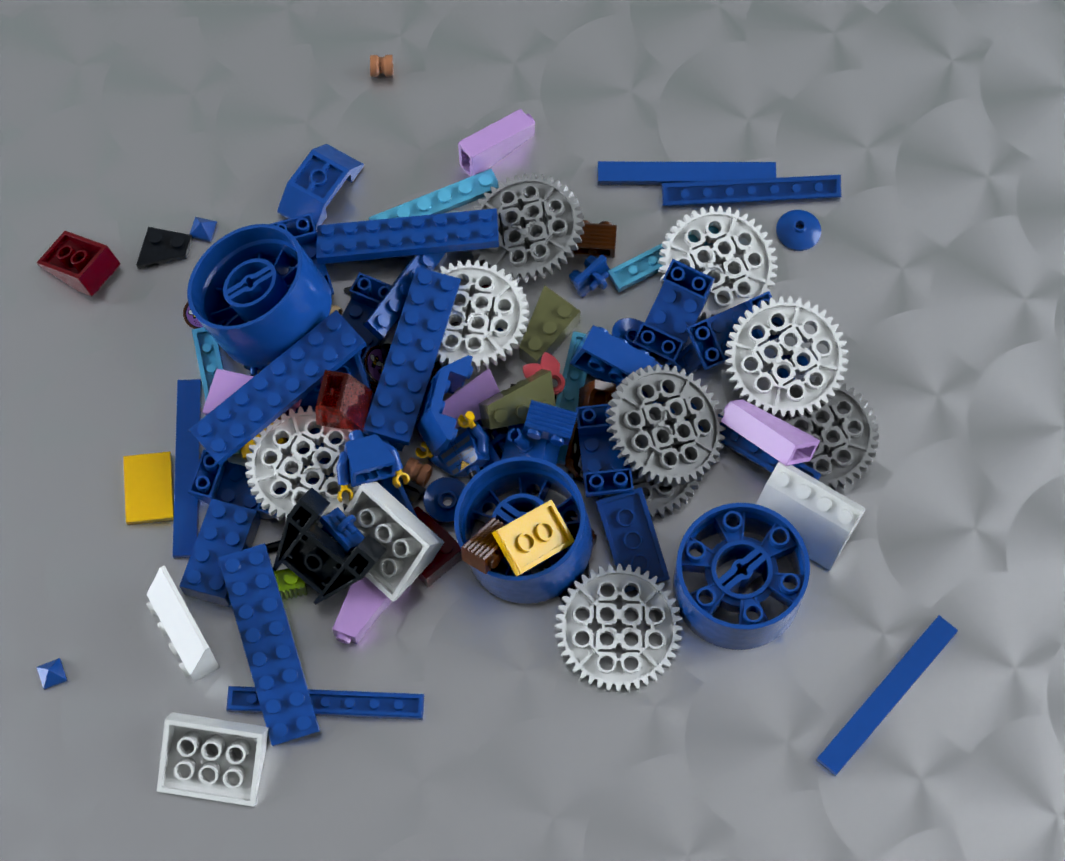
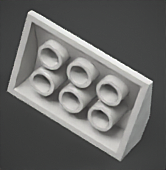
M781 462L777 463L756 503L786 518L802 537L809 558L828 570H831L866 508L793 465L785 466Z
M378 482L361 484L344 511L346 517L352 514L356 517V521L353 524L365 537L369 534L387 549L365 577L393 602L403 594L433 561L444 544L441 538Z
M165 565L160 567L147 592L150 600L147 606L152 616L158 615L161 622L157 625L163 636L169 635L172 642L168 645L173 655L181 657L183 663L179 664L185 677L190 675L195 682L219 669L220 666Z
M172 712L165 719L157 792L254 807L266 754L268 727Z

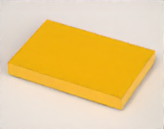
M171 452L123 456L127 525L174 520Z
M552 499L492 533L516 576L567 548L575 541Z

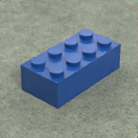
M211 499L179 585L184 595L226 607L231 606L218 557L252 547L261 522L257 510Z

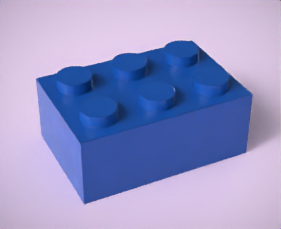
M593 325L580 341L570 364L601 381L614 383L617 387L632 372L636 373L639 368L644 370L648 365L652 366L655 358L651 357L647 351L629 345L625 339L616 338L609 334L606 329Z

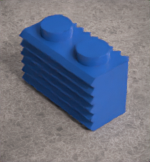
M531 400L523 433L532 439L539 440L542 438L550 440V443L556 446L569 445L577 412Z

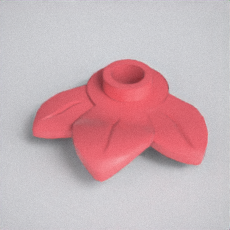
M544 352L540 364L530 363L522 367L525 378L534 375L535 372L541 369L550 370L552 379L558 382V386L553 388L554 395L563 391L565 379L560 374V363L550 353Z

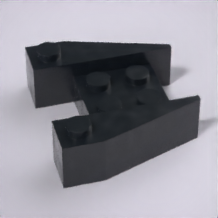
M311 488L299 499L287 515L273 569L276 572L284 564L317 591L319 595L313 602L316 605L363 579L387 549L368 534L352 553H347L336 540L315 524L330 502Z

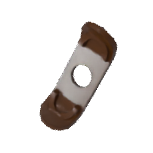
M576 421L568 445L564 466L569 469L568 474L574 475V480L582 482L583 478L580 476L581 468L578 466L581 454ZM575 442L577 445L576 453H574Z

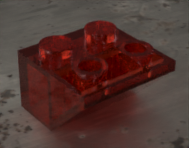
M325 370L315 407L316 425L353 431L361 430L363 432L371 402L372 390L349 373Z

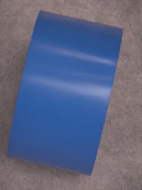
M271 224L245 226L230 232L216 241L207 249L195 265L187 289L188 304L193 315L228 356L234 361L249 367L268 366L326 319L330 314L332 304L330 286L305 250L290 232Z
M519 456L494 462L479 471L467 483L456 505L454 529L460 548L471 538L472 530L477 520L487 523L491 518L495 517L496 520L498 519L507 525L544 504L549 490L560 493L567 498L556 507L564 522L570 517L578 518L577 521L565 522L570 532L578 531L571 548L567 547L518 576L513 572L505 556L501 559V562L508 566L505 575L491 570L484 574L469 565L477 581L487 591L509 602L532 604L544 602L561 595L574 585V581L581 577L591 557L593 547L592 528L581 492L573 479L564 470L549 461L535 457ZM520 489V494L511 495L502 501L498 499L500 495L506 492ZM539 491L538 496L531 495L530 493ZM495 509L492 515L486 514L488 510ZM547 563L550 566L541 572L531 573V570L538 569Z
M730 503L709 510L692 523L679 546L673 576V596L676 598V607H680V616L697 636L721 648L747 650L772 642L791 625L805 594L810 575V561L806 545L799 532L786 518L767 507L751 503ZM744 532L756 534L764 539L760 542L754 538L745 537ZM718 534L721 542L712 550L701 542L712 535ZM695 549L702 555L694 557L689 552ZM786 556L794 573H779L776 560ZM736 560L733 562L731 569L718 579L716 570L722 564ZM683 572L705 573L707 586L689 593L683 579ZM762 575L763 586L755 592L743 594L748 590L749 585ZM783 583H793L796 588L787 589ZM703 595L709 596L712 602L708 604L702 603L699 597ZM769 596L788 607L786 611L771 620H768L760 605ZM720 606L729 612L738 613V624L722 621L713 615ZM755 612L759 618L751 620L747 617L746 613Z

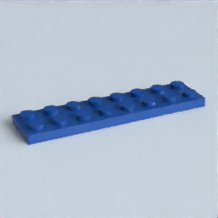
M497 208L317 225V263L328 264L499 247Z
M416 267L363 428L364 434H375L382 439L409 446L461 284L460 278Z
M335 310L189 430L220 466L367 346V344L342 315Z
M264 543L218 557L265 724L268 727L271 745L276 746L321 732L267 545Z

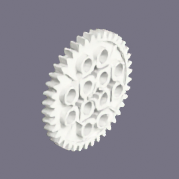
M713 206L709 207L708 212L702 207L699 214L695 210L692 211L691 217L685 214L683 217L684 222L678 219L676 222L677 227H671V233H667L665 236L667 241H663L661 245L665 249L660 250L659 255L662 258H659L658 263L664 266H661L658 272L666 274L672 259H675L706 275H714L717 278L718 282L713 283L699 318L704 315V319L710 318L770 291L769 288H773L775 285L771 280L776 279L777 274L773 273V271H776L778 266L772 263L776 262L777 257L771 256V254L776 249L768 247L772 240L764 239L768 234L767 232H759L762 225L753 226L755 219L748 222V214L739 217V210L731 214V207H728L726 212H723L722 206L718 207L717 212L714 211ZM710 226L716 227V228L718 229L719 233H718V234H713V233H711V232L709 231L708 227H710ZM688 235H695L699 241L696 243L691 242L688 239ZM738 238L747 239L749 245L740 244ZM705 241H707V243H713L711 248L709 246L703 245ZM718 247H726L729 253H720ZM735 253H737L738 255L742 254L743 257H742L741 260H740L739 257H736V258H735V257H734V254H735ZM697 256H706L708 258V262H700ZM748 258H755L758 261V265H751ZM716 261L717 264H720V263H721V264H722L721 268H720L719 265H716V266H715V265H714V262ZM728 267H735L738 270V274H731L728 271ZM665 274L661 276L660 281H664ZM726 281L727 283L733 284L731 288H729L728 286L724 287V282ZM740 286L745 287L748 294H740L737 288ZM717 296H725L728 302L725 304L720 303L717 300Z
M467 260L466 265L463 266L461 261H458L457 267L449 263L448 270L441 266L442 274L460 278L461 282H466L467 284L460 285L436 362L440 359V365L443 367L447 363H453L469 355L473 357L471 366H475L476 370L480 371L481 365L489 369V362L497 366L498 358L505 361V353L512 356V348H519L518 342L523 340V334L527 331L526 326L529 324L528 302H526V294H523L522 286L518 287L517 280L512 281L511 274L505 276V269L497 272V265L488 268V262L480 266L479 260L474 265H471L470 260ZM490 285L488 288H482L481 286ZM458 302L464 303L461 306L455 305ZM479 305H486L485 308H478ZM503 307L509 308V310L502 311L500 309ZM493 309H494V317H493V320H491V325H490V324H489V319L491 318L492 313H493ZM453 322L460 323L458 326H452L451 324ZM476 325H482V326H483V327L480 328V329L474 328V326H476ZM498 328H506L505 331H497ZM449 343H456V344H457L456 346H453V347L447 346ZM471 346H479L478 349H470Z
M780 296L778 303L773 298H770L769 305L764 300L761 301L760 308L753 305V313L746 310L744 313L746 319L739 317L738 322L740 325L734 324L733 329L735 332H730L728 336L734 341H727L726 346L731 349L726 350L724 355L731 358L725 360V364L732 366L727 369L726 373L734 374L729 382H737L734 391L741 389L740 398L747 396V402H755L756 407L762 406V410L766 412L768 409L771 410L773 416L780 412L782 419L786 412H788L790 418H793L795 412L802 417L804 409L808 414H811L813 412L812 406L819 410L821 408L820 402L826 405L829 402L827 396L831 398L835 396L833 390L840 389V385L837 382H843L845 379L840 374L847 372V369L841 366L848 363V359L842 357L847 355L848 350L841 349L847 342L839 341L843 336V332H835L839 324H830L833 317L831 316L826 319L824 317L826 310L818 313L819 305L810 308L809 300L805 305H802L801 298H798L796 303H793L792 296H789L787 302H784L783 297ZM778 317L783 321V325L776 327L772 324L771 319ZM812 325L815 328V333H806L804 326ZM752 330H761L763 338H754L751 333ZM770 333H772L773 336L776 334H780V336L777 339V342L775 340H769L767 342V340L770 337ZM787 336L794 338L796 345H786L784 338ZM803 341L811 343L809 350L808 348L801 347ZM818 344L825 345L828 353H819L816 346ZM768 348L773 349L776 357L772 359L767 358L764 350ZM783 353L791 356L789 361L782 359ZM797 357H806L808 360V365H799L797 362ZM748 360L753 361L756 364V369L753 371L747 370L744 362ZM763 365L766 367L771 366L770 374L761 371ZM777 369H786L789 376L787 378L779 377ZM796 372L797 374L806 373L802 382L800 379L792 381ZM809 377H819L821 380V385H812L810 383ZM759 380L766 381L769 389H759L757 382ZM798 388L801 391V397H792L790 389Z
M300 406L298 413H295L291 408L289 416L283 413L280 420L276 419L273 425L270 424L266 427V431L263 430L259 433L260 437L253 438L256 445H249V450L252 453L246 454L249 462L245 463V466L249 471L245 472V474L249 478L247 481L248 486L253 487L251 489L252 496L257 495L255 497L256 502H262L261 507L263 510L269 508L270 516L277 513L278 521L283 519L284 516L286 520L287 515L296 505V501L311 488L330 502L329 506L315 524L317 526L323 515L329 514L337 507L344 513V508H347L350 503L349 494L342 492V502H339L337 494L332 495L328 492L332 488H339L341 490V485H338L336 467L339 455L344 451L345 443L350 441L348 436L355 428L353 422L347 424L346 416L339 420V412L331 416L329 408L325 413H322L320 406H318L316 412H313L311 406L308 407L307 412H304ZM313 428L321 429L317 434L310 433ZM280 438L289 439L285 444L277 443ZM334 438L342 439L339 444L330 443ZM301 448L310 449L306 454L298 453ZM289 453L292 454V457L287 456L286 459H284V457H283V454H284V455H288ZM274 457L277 459L273 464L266 463L268 458ZM322 458L330 459V462L327 464L319 463ZM294 467L298 469L294 474L286 473L289 468ZM331 473L334 474V478H333V477H329L328 479L325 478V474H326V475H330ZM311 478L319 479L316 484L311 485L307 483ZM298 483H301V487H296L295 489H293L292 485H297ZM348 484V488L353 492V497L361 485L351 487ZM283 487L286 489L283 494L275 493L278 488Z
M609 564L606 572L599 566L598 574L590 570L589 579L585 575H581L583 583L574 581L573 584L576 590L568 588L567 592L570 597H562L566 605H559L558 609L563 614L556 615V619L562 621V623L555 624V628L562 630V632L556 634L555 637L563 639V641L557 646L558 648L566 649L561 653L562 657H570L566 665L575 664L572 672L582 671L580 679L582 680L588 676L589 685L596 680L597 688L600 689L604 683L606 684L607 691L611 689L612 685H615L617 692L620 691L621 685H624L627 692L630 690L631 684L636 689H639L640 681L647 686L649 684L648 677L656 681L657 676L655 672L662 675L665 673L662 665L666 667L671 666L667 658H676L672 650H679L680 646L674 642L682 640V636L676 634V632L683 630L682 626L676 625V623L682 621V617L675 616L680 611V607H672L676 602V598L668 599L671 590L663 592L662 589L665 583L657 585V576L651 580L648 579V570L641 575L640 567L635 572H631L632 569L629 564L626 570L622 569L621 564H618L617 569L613 570L612 565ZM605 585L612 587L614 594L610 597L603 596L600 592L601 587ZM627 586H634L638 590V595L628 597L625 594V588ZM618 597L621 598L622 602L626 603V605H622L621 609H617V605L612 604V602H616ZM594 608L596 609L595 621L598 626H601L595 634V647L593 646L592 629L588 628L594 619ZM608 609L612 611L614 617L610 621H604L600 617V612ZM643 609L645 626L650 628L646 630L644 635V648L642 647L641 630L636 628L640 626L643 620ZM577 610H587L589 618L585 621L577 619L575 614ZM627 610H634L638 615V619L630 622L626 620L624 613ZM653 610L659 611L662 615V620L653 622L649 618V612ZM616 622H621V626L626 629H622L621 633H617V630L612 627L616 625ZM585 633L589 637V642L585 645H579L575 640L576 635ZM605 633L610 634L613 637V643L608 646L603 645L600 642V636ZM627 634H633L637 637L638 642L634 646H628L624 641V637ZM653 634L660 636L662 644L657 647L652 646L649 643V636ZM616 646H621V650L626 652L621 655V658H616V654L611 652L616 649ZM602 658L611 659L613 667L610 670H604L600 667L599 662ZM628 658L634 659L637 662V668L632 671L627 670L624 666V661Z

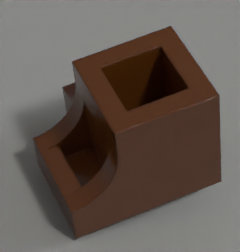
M596 379L588 382V384L579 388L578 407L608 404L610 400L614 399L611 395L617 391L616 384Z

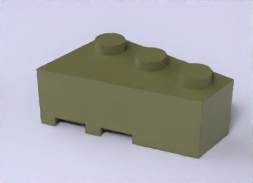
M545 285L519 346V359L526 364H540L544 352L552 355L580 323L581 311Z
M541 369L525 380L517 382L516 385L479 403L482 427L495 429L525 423L531 400L556 406L551 371Z

